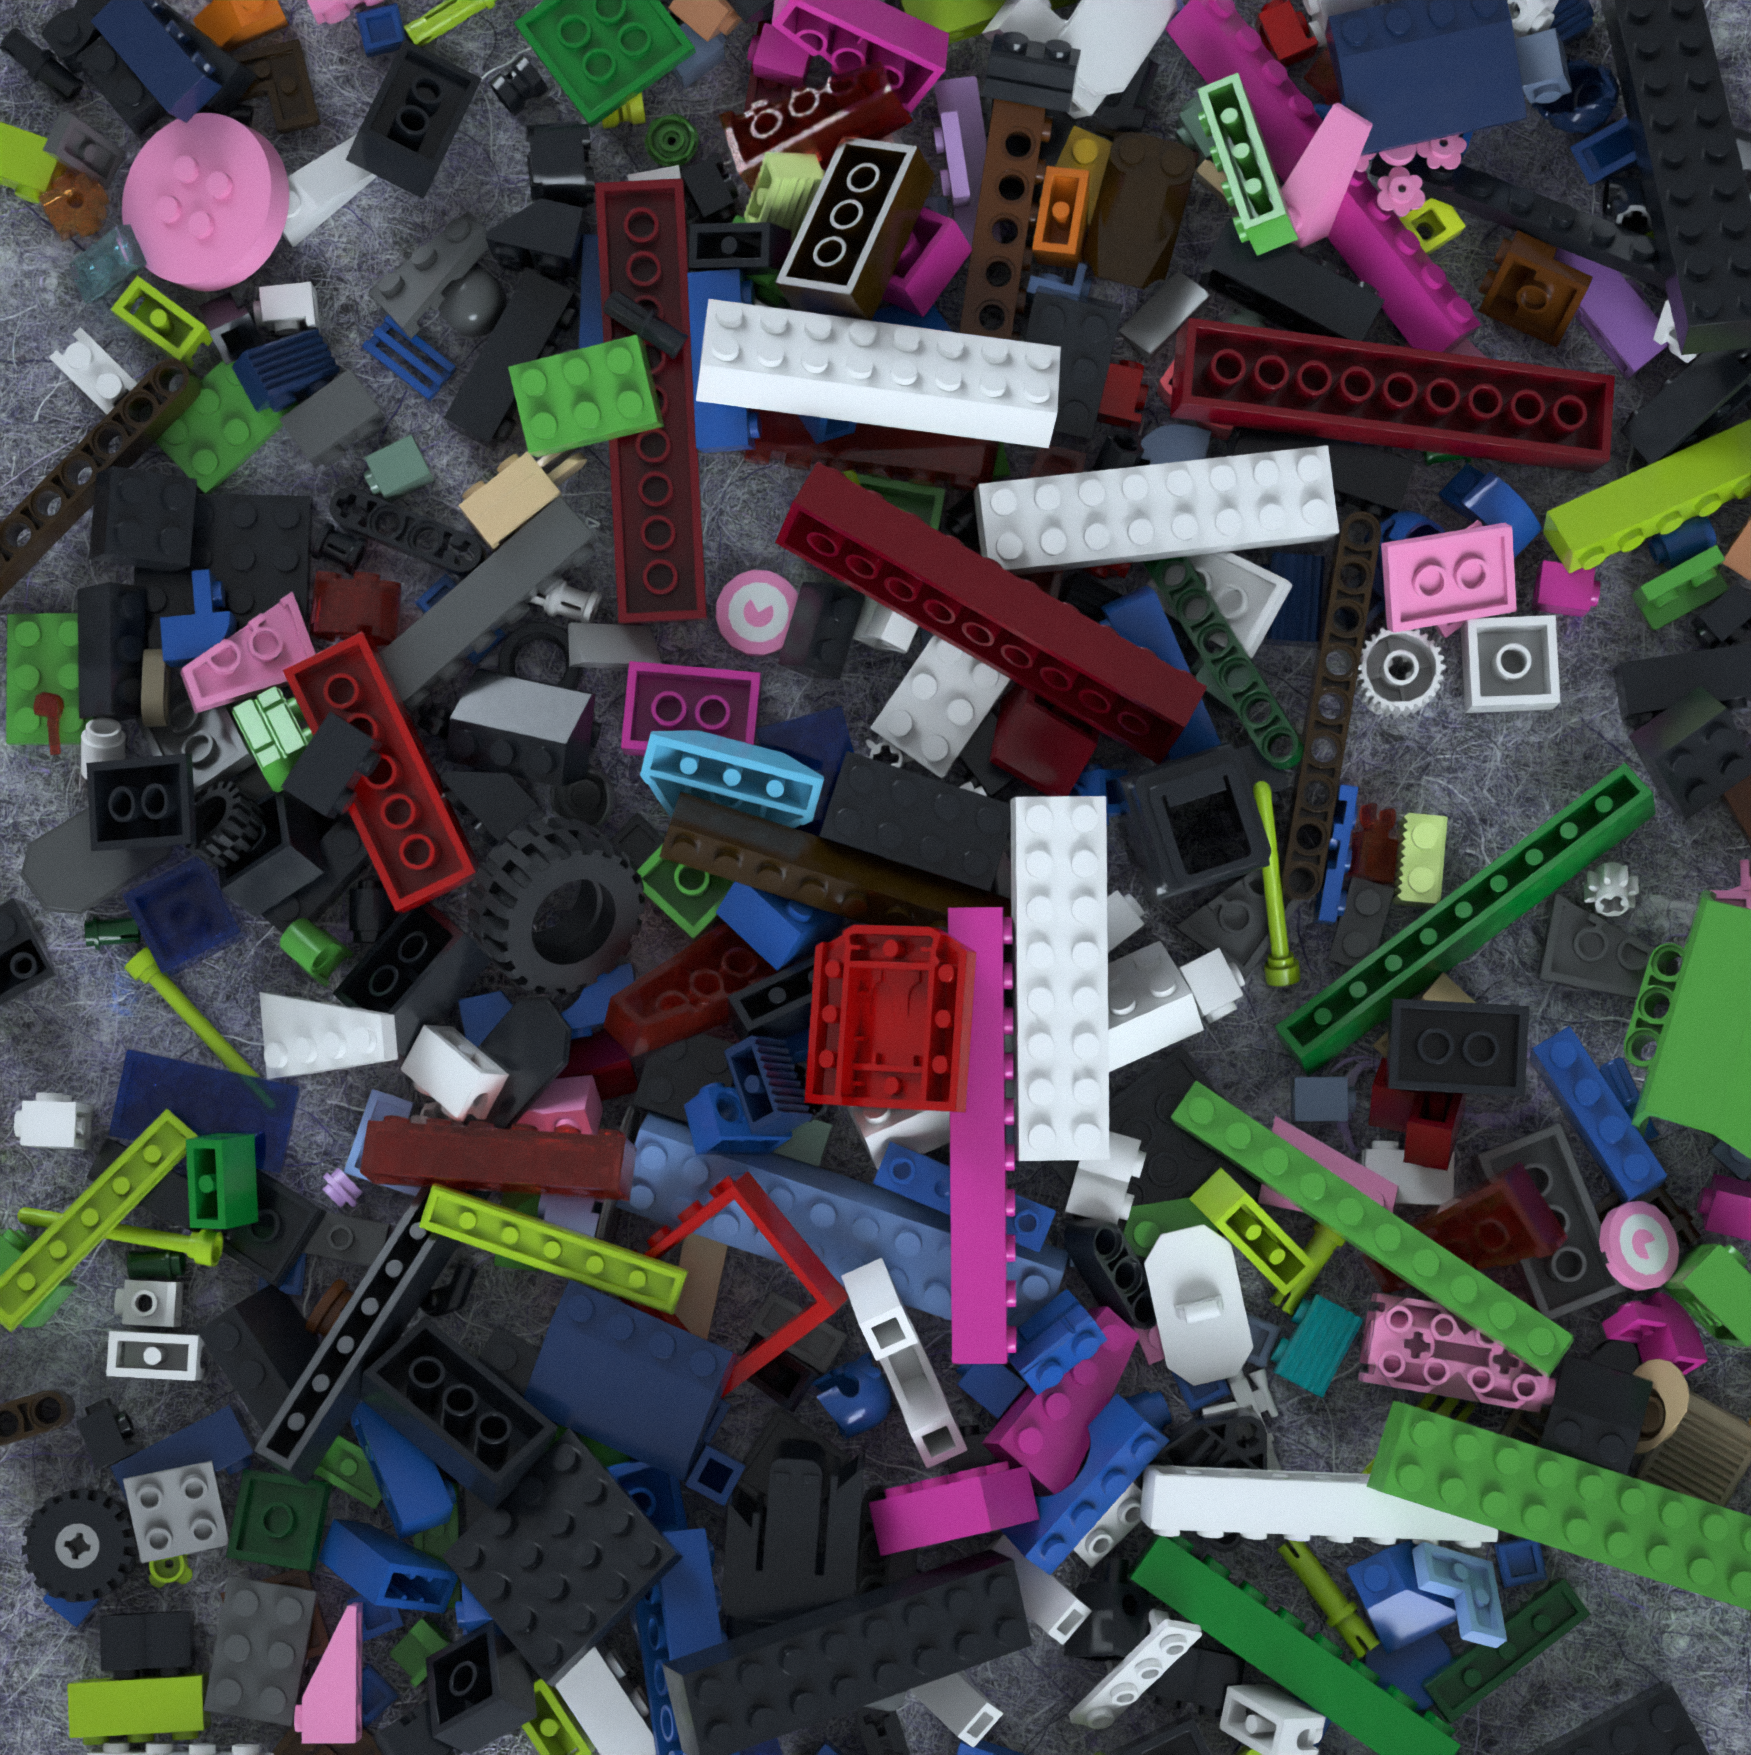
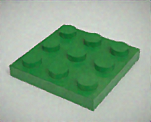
M544 0L514 22L516 29L590 128L597 125L696 53L693 44L659 0Z

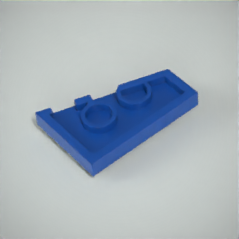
M1341 784L1338 787L1323 881L1319 892L1316 894L1313 916L1314 924L1330 926L1336 922L1337 916H1343L1345 912L1347 891L1342 890L1344 873H1349L1352 860V847H1349L1351 830H1354L1357 819L1358 806L1356 800L1359 788L1357 786Z

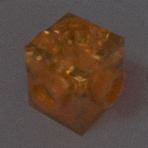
M72 172L59 177L50 184L52 190L38 197L42 209L62 243L77 234L81 238H86L96 233L104 226L101 221L108 218L104 206L110 203L104 189L98 180L90 183L84 172L76 177ZM74 203L83 204L80 208L71 207Z

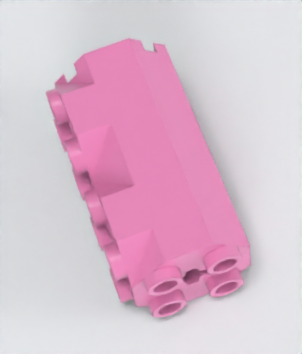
M1380 1293L1372 1294L1370 1302H1376L1379 1305L1376 1312L1368 1310L1366 1315L1359 1363L1368 1364V1373L1359 1372L1358 1381L1540 1413L1542 1404L1552 1405L1556 1386L1555 1379L1547 1378L1440 1304Z

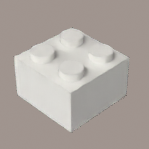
M1556 615L1476 618L1466 620L1460 629L1465 713L1552 710L1560 703Z

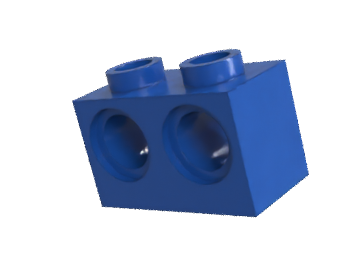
M711 1083L699 1089V1094L684 1105L696 1155H769L793 1137L791 1131L781 1136H767V1134L751 1135L736 1088L725 1087L724 1083Z

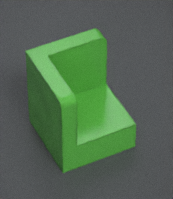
M425 1615L390 1651V1656L412 1678L409 1682L416 1688L427 1678L426 1658L450 1645L453 1641L428 1615Z

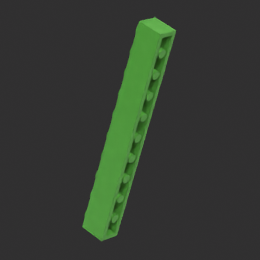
M1195 1081L1172 1114L1171 1118L1178 1127L1547 1378H1549L1573 1343L1574 1336L1198 1081Z

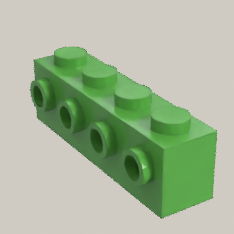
M1235 73L1198 88L1197 91L1204 111L1198 113V117L1206 137L1213 136L1216 145L1210 147L1209 150L1217 171H1225L1227 181L1222 182L1221 186L1230 208L1236 206L1240 215L1233 218L1241 242L1244 243L1250 240L1258 256L1298 240L1251 99L1239 74Z

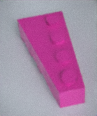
M880 0L774 1L772 26L812 56L821 55L832 64L831 70L844 79L849 76L863 87V94L874 103L882 101L892 109L891 115L902 124L946 70L949 33Z
M1108 1306L1092 1307L1087 1310L1108 1339L1099 1346L1097 1352L1091 1358L1079 1362L1063 1375L1062 1380L1056 1386L1045 1389L1038 1396L1027 1385L981 1443L1001 1462L1008 1461L1010 1470L1028 1466L1033 1491L1040 1497L1054 1495L1067 1488L1074 1481L1091 1443L1087 1426L1110 1402L1140 1336Z

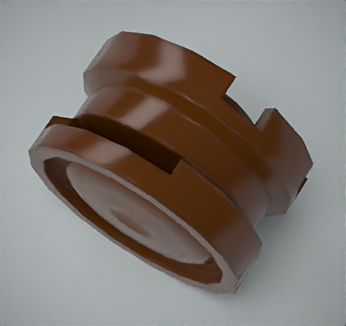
M338 1278L331 1285L310 1315L305 1325V1330L313 1335L321 1334L326 1338L354 1294L349 1289V1283Z

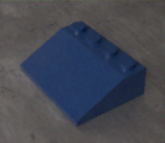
M1401 0L1328 17L1325 36L1341 103L1373 123L1360 156L1521 121L1527 118L1512 20L1507 0Z
M569 1280L551 1319L524 1399L549 1420L684 1480L739 1356L732 1351Z

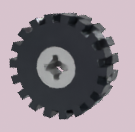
M98 1489L69 1490L61 1492L60 1495L50 1497L43 1502L45 1505L41 1509H36L31 1515L33 1521L31 1525L25 1527L23 1536H27V1543L22 1545V1555L27 1554L29 1563L25 1564V1568L28 1574H34L36 1577L34 1583L40 1589H47L49 1596L55 1599L63 1598L66 1599V1602L74 1603L99 1599L112 1594L113 1590L124 1585L127 1582L126 1577L128 1574L134 1572L137 1566L134 1561L136 1556L139 1555L130 1509L125 1510L121 1505L123 1502L116 1496L110 1497L106 1495L107 1492Z

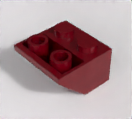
M1017 684L1002 697L989 761L1050 797L1068 796L1098 745L1100 730L1024 686Z

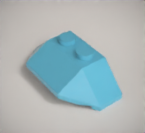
M699 730L651 731L640 776L649 785L670 818H672L681 791L791 828H796L813 821L824 781V776L783 752Z

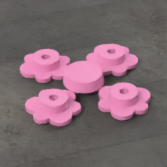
M1458 134L1379 152L1380 157L1386 163L1396 167L1391 169L1388 176L1381 177L1377 182V188L1381 191L1377 196L1378 206L1385 211L1394 209L1395 214L1401 217L1406 216L1410 209L1417 210L1421 208L1425 202V195L1420 190L1422 179L1417 175L1410 176L1409 171L1402 166L1408 164L1414 158L1417 151L1421 157L1427 158L1426 163L1432 169H1437L1441 165L1448 170L1455 169L1461 163L1460 153L1465 151L1467 147L1466 141L1459 137ZM1377 153L1360 156L1355 170L1358 172L1367 170L1369 160L1373 159Z

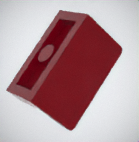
M610 1029L593 1033V1036L571 1041L569 1063L555 1079L593 1075L601 1101L635 1092L639 1085L629 1056L623 1030L610 1032Z

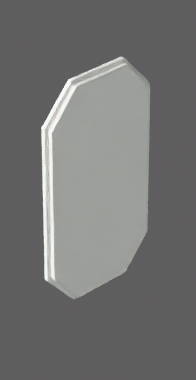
M1081 0L1057 36V40L1066 41L1072 48L1081 50L1076 83L1093 97L1123 92L1177 11V1Z
M1205 1224L1160 1234L1144 1261L1167 1368L1193 1386L1237 1376L1254 1347L1231 1242Z

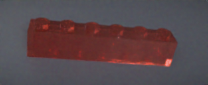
M754 409V412L759 411L761 416V438H755L756 450L738 451L744 455L745 461L758 465H769L770 459L785 461L784 465L790 468L810 470L811 464L816 465L817 462H820L828 468H835L840 471L852 469L867 471L869 476L891 480L893 479V474L909 476L908 481L926 486H933L935 480L950 481V486L953 488L974 491L978 484L992 482L999 441L857 423L854 433L816 444L797 414Z
M393 1115L384 1116L383 1121L368 1120L360 1173L373 1184L431 1188L434 1183L460 1190L630 1201L637 1148L627 1137H624L623 1132L617 1130L600 1129L597 1135L581 1134L579 1129L573 1127L558 1126L554 1128V1132L538 1131L537 1127L528 1124H512L511 1129H497L494 1124L484 1121H470L468 1127L452 1126L453 1123L451 1121L439 1118L426 1119V1124L410 1123V1120L405 1117Z

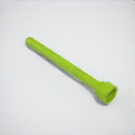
M1259 781L1253 787V795L1271 847L1270 866L1262 868L1271 953L1267 956L1268 961L1264 964L1266 983L1271 986H1288L1300 981L1299 960L1294 958V953L1289 951L1271 788L1267 782Z
M148 945L138 952L125 965L124 969L135 981L141 980L145 985L150 983L268 1112H279L282 1108V1100L163 972L165 967L160 962L162 957L151 945Z
M23 1207L18 1211L17 1219L25 1225L48 1229L63 1213ZM118 1223L104 1238L187 1253L188 1258L194 1259L196 1264L215 1267L219 1263L223 1250V1234L207 1229H202L199 1233L193 1232L189 1236Z

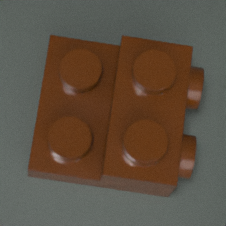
M1517 230L1512 241L1507 238L1503 239L1493 262L1500 266L1497 271L1489 268L1479 287L1478 292L1484 294L1485 297L1478 312L1557 348L1593 277L1553 259L1557 251L1556 247Z

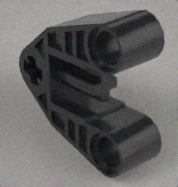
M1239 1407L1196 1416L1166 1435L1170 1441L1149 1463V1465L1155 1463L1162 1466L1193 1467L1216 1439L1218 1444L1199 1467L1232 1468L1241 1459L1243 1462L1237 1469L1267 1470V1432L1261 1418L1255 1411L1249 1408ZM1243 1423L1246 1428L1247 1423H1251V1428L1254 1432L1253 1436L1246 1439L1245 1435H1242V1440H1239L1236 1432L1238 1425ZM1143 1471L1135 1479L1141 1491L1143 1487ZM1232 1532L1222 1538L1206 1539L1213 1549L1219 1552H1230L1241 1546L1245 1538L1240 1536V1532Z

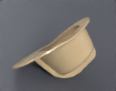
M1663 1359L1648 1360L1632 1373L1633 1375L1653 1381L1634 1454L1646 1453L1669 1439L1687 1412L1689 1402L1688 1383L1678 1367L1672 1362Z

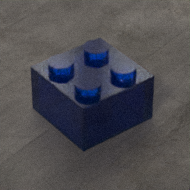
M197 856L122 895L161 973L169 977L249 937L229 897L220 890L219 877L214 867L207 865Z

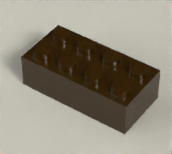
M842 136L775 282L795 311L872 321L936 178L918 146Z

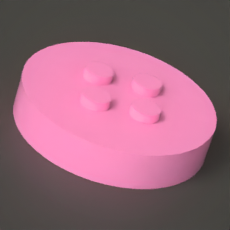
M196 113L187 123L176 119L156 132L147 141L130 168L122 198V221L127 241L133 253L145 268L158 277L176 285L203 292L218 291L234 286L256 272L269 258L280 240L289 209L287 173L278 152L262 134L230 117L216 113Z

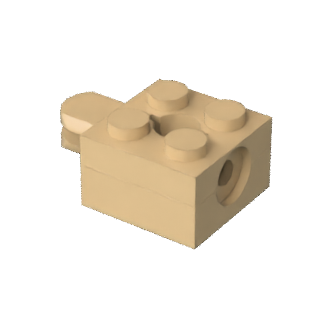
M571 449L543 456L537 462L528 451L520 457L517 453L513 454L497 467L499 474L485 484L483 481H479L472 485L462 495L464 501L458 506L468 523L492 553H494L559 495L563 498L557 487L585 465L587 458L583 453L578 452L569 457L575 450Z

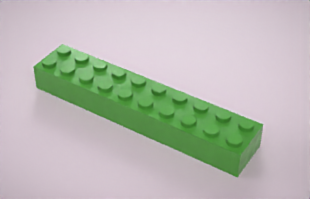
M1393 1400L1366 1487L1751 1611L1750 1515Z

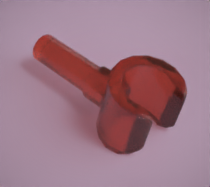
M42 692L36 695L34 715L48 717L47 727L50 755L61 754L59 719L63 713L64 700L57 694Z

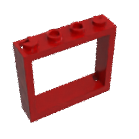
M748 1171L735 1181L730 1175L722 1179L708 1191L713 1197L705 1205H702L698 1199L677 1216L682 1223L673 1230L665 1224L646 1240L650 1248L642 1253L643 1255L659 1259L735 1200L816 1299L738 1358L721 1398L834 1314L849 1298L847 1292ZM619 1297L624 1304L689 1332L675 1313L671 1315Z

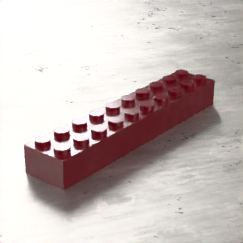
M683 178L595 183L603 343L636 335V333L603 311L605 302L615 290L620 291L650 312L654 308L657 310L656 316L689 336L675 359L670 358L668 354L643 339L664 427L609 440L618 623L620 625L708 621L699 450L696 449L684 181Z
M1188 318L1176 336L1170 417L1594 473L1610 460L1615 376Z
M820 462L816 463L793 500L775 541L776 544L1157 764L1162 762L1183 732L1207 689V686L1197 681L1191 673L1174 668L1159 659L1153 651L1136 646L1119 636L1113 628L1098 624L1081 614L1075 606L1058 601L1043 592L1035 583L1020 579L1003 569L997 561L988 557H982L965 547L959 539L951 535L942 534L925 524L916 514L904 512L887 502L878 492L866 490L849 480L838 469L828 468Z

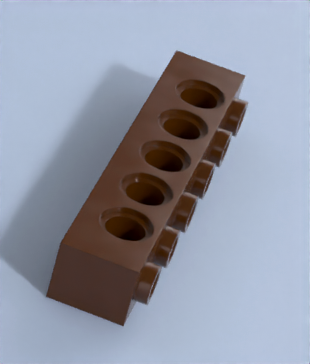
M994 99L972 242L973 250L970 255L959 333L1015 341L1020 340V332L1012 331L1014 316L1015 314L1023 315L1027 289L1019 288L1021 271L1030 272L1032 260V246L1025 245L1027 229H1036L1040 206L1039 202H1032L1034 184L1043 185L1046 159H1040L1038 156L1041 141L1049 142L1053 116L1045 115L1046 108ZM1013 136L1024 137L1030 145V151L1025 156L1014 157L1007 152L1005 147L1006 141ZM1006 179H1015L1021 183L1024 193L1017 200H1006L999 192V185ZM1000 222L1011 223L1016 228L1017 237L1011 243H999L993 237V227ZM993 265H1002L1010 272L1011 279L1007 285L995 287L987 281L986 271ZM996 308L1001 311L1004 317V324L997 330L985 329L979 321V315L984 309Z

